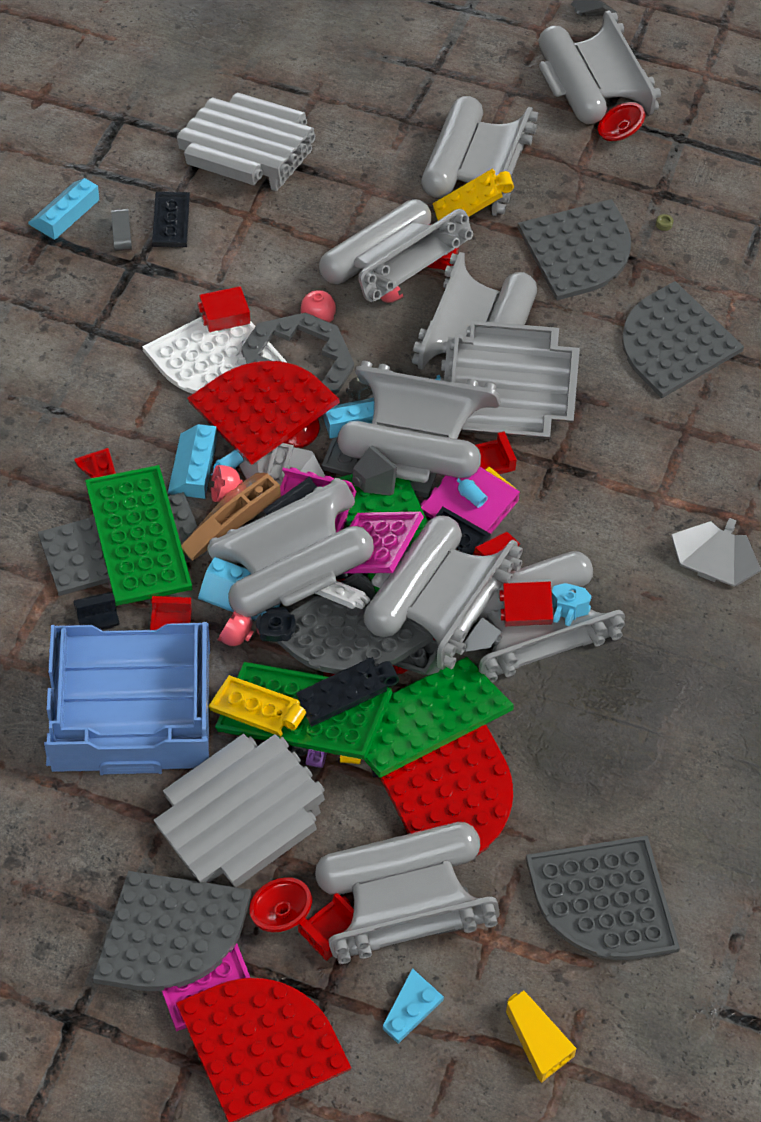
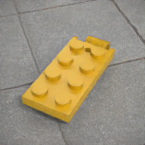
M492 168L434 202L433 207L437 220L439 221L456 209H463L468 216H471L502 198V192L509 193L513 191L514 184L510 173L502 171L496 176L495 170Z
M230 675L208 706L210 711L280 737L283 734L281 730L284 726L291 730H296L306 714L305 709L301 707V703L297 699Z

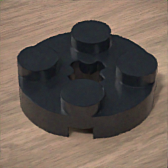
M282 607L267 609L266 613L262 616L260 614L256 619V629L260 639L271 642L289 641L296 629L295 616Z

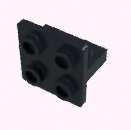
M107 592L73 601L79 625H93L100 630L120 625L113 593Z

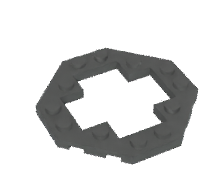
M308 313L257 323L241 347V353L247 364L259 361H272L260 356L271 337L276 335L290 341L298 329L327 341L322 349V355L335 360V363L322 383L334 394L339 393L354 369V362L338 326Z

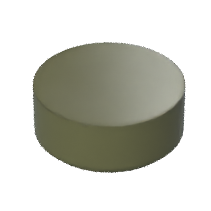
M659 215L656 220V227L662 231H668L673 227L674 220L670 215Z

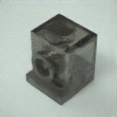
M358 377L353 378L349 382V387L346 388L348 396L355 401L364 400L373 394L371 387L361 383Z

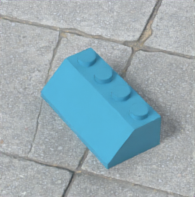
M86 178L72 183L32 218L28 224L55 240L99 201L98 185Z
M374 398L339 404L323 414L329 437H338L341 427L349 421L372 423Z
M198 424L180 434L168 495L184 492L186 497L205 499L217 443L216 426Z
M214 557L206 570L198 599L234 612L229 604V590L236 581L250 575V572L246 568ZM260 614L251 617L252 620H255V621H256L257 617H258Z

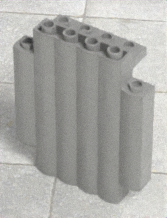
M236 93L230 102L216 98L209 99L204 108L198 111L195 118L189 121L186 128L179 132L177 141L179 149L185 150L184 155L188 165L251 185H255L262 178V175L269 177L271 190L278 191L306 156L311 153V143L315 140L313 127L306 126L305 112Z
M471 321V326L467 325L466 334L470 339L463 338V335L455 334V337H448V341L444 342L443 353H446V360H442L441 371H445V375L440 381L467 384V380L472 379L477 381L480 387H484L487 382L496 385L495 391L499 393L501 401L498 408H481L475 411L464 423L462 432L498 434L505 431L508 436L549 439L551 421L573 423L580 348L558 346L559 328Z
M242 734L163 790L165 797L173 807L154 819V822L198 882L210 883L224 873L234 887H238L317 830L315 825L317 820L315 817L321 813L319 805L325 800L323 795L325 790L319 781L314 782L311 779L313 776L311 771L306 766L302 767L299 764L301 760L294 751L291 753L287 749L289 745L283 737L279 738L274 734L257 746L251 736L247 738L245 734Z

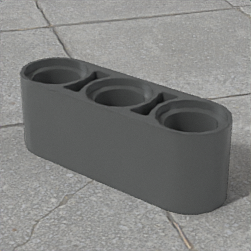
M128 209L111 210L114 251L132 250Z

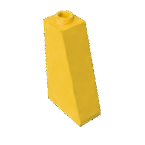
M523 990L520 994L515 993L508 999L506 1013L538 1080L542 1083L574 1058L576 1047Z

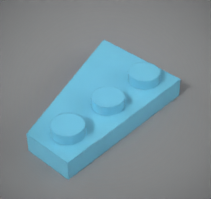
M412 968L383 1024V1030L399 1044L444 1000V996Z

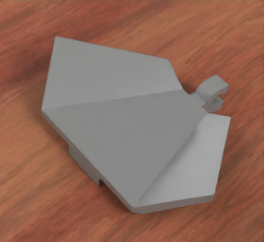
M285 443L279 445L253 465L242 456L244 462L239 465L246 480L255 473H268L280 486L285 476L282 471L283 467L288 469L293 467L300 470V472H313L320 477L325 476L312 451L295 448L294 445Z
M729 518L724 531L720 530L710 521L671 535L680 566L698 572L697 575L713 582L718 580L735 587L761 572L760 565L747 535L732 534L736 524L734 519Z

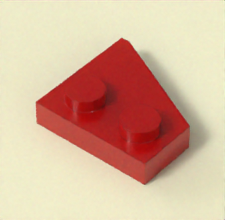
M109 448L74 459L76 465L90 478L116 474Z

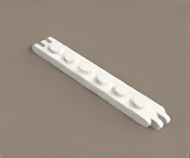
M339 581L315 593L351 609L355 607L363 609L365 604L367 605L370 602L365 592Z

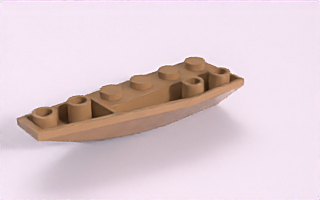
M255 473L223 497L181 545L183 552L192 561L207 551L209 541L212 538H220L226 535L230 529H238L281 497L280 485L268 473Z

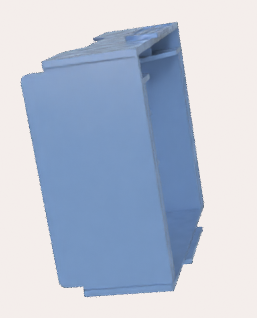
M207 622L166 624L157 630L102 631L93 625H51L49 649L51 688H48L47 693L49 733H47V742H44L47 756L46 766H51L52 772L100 771V775L162 774V769L195 768L209 758L210 641Z

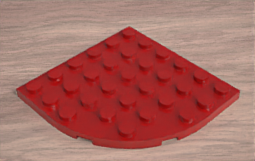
M259 361L238 366L221 374L187 398L188 402L212 426H216L217 431L251 465L340 403L339 398L311 372L297 365L281 361Z
M483 725L380 778L408 834L455 822H466L474 827L480 837V849L477 856L484 852L500 836L512 808V776L507 762L487 725Z
M263 978L235 979L218 984L176 1002L177 1009L228 1122L240 1121L351 1070L341 1044L322 1010L305 994L284 983Z

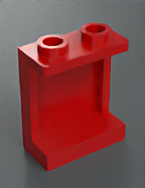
M505 431L497 434V440L476 444L481 454V468L486 470L490 467L498 474L516 470L517 459Z
M152 596L150 630H157L166 624L191 623V597Z
M335 893L333 900L309 920L305 918L298 924V932L327 961L333 956L329 946L330 937L347 930L351 924L354 909L345 896L341 897L338 893Z

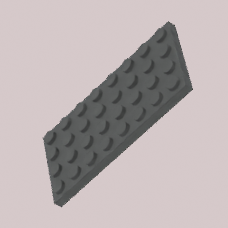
M184 492L168 496L181 545L197 528ZM94 517L38 532L59 596L110 582ZM207 551L201 554L200 556L207 555ZM183 552L185 561L189 560L190 558Z

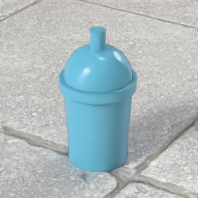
M233 450L220 460L218 459L213 466V470L216 465H226L235 469L244 460L237 450Z
M459 478L456 480L459 483L458 490L460 495L464 496L477 508L487 501L488 496L479 489L473 480H461Z

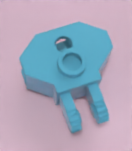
M568 583L553 587L551 591L552 606L556 610L553 622L558 623L560 618L564 617L565 625L570 626L577 617L589 614L591 610L589 605L591 595L585 588Z

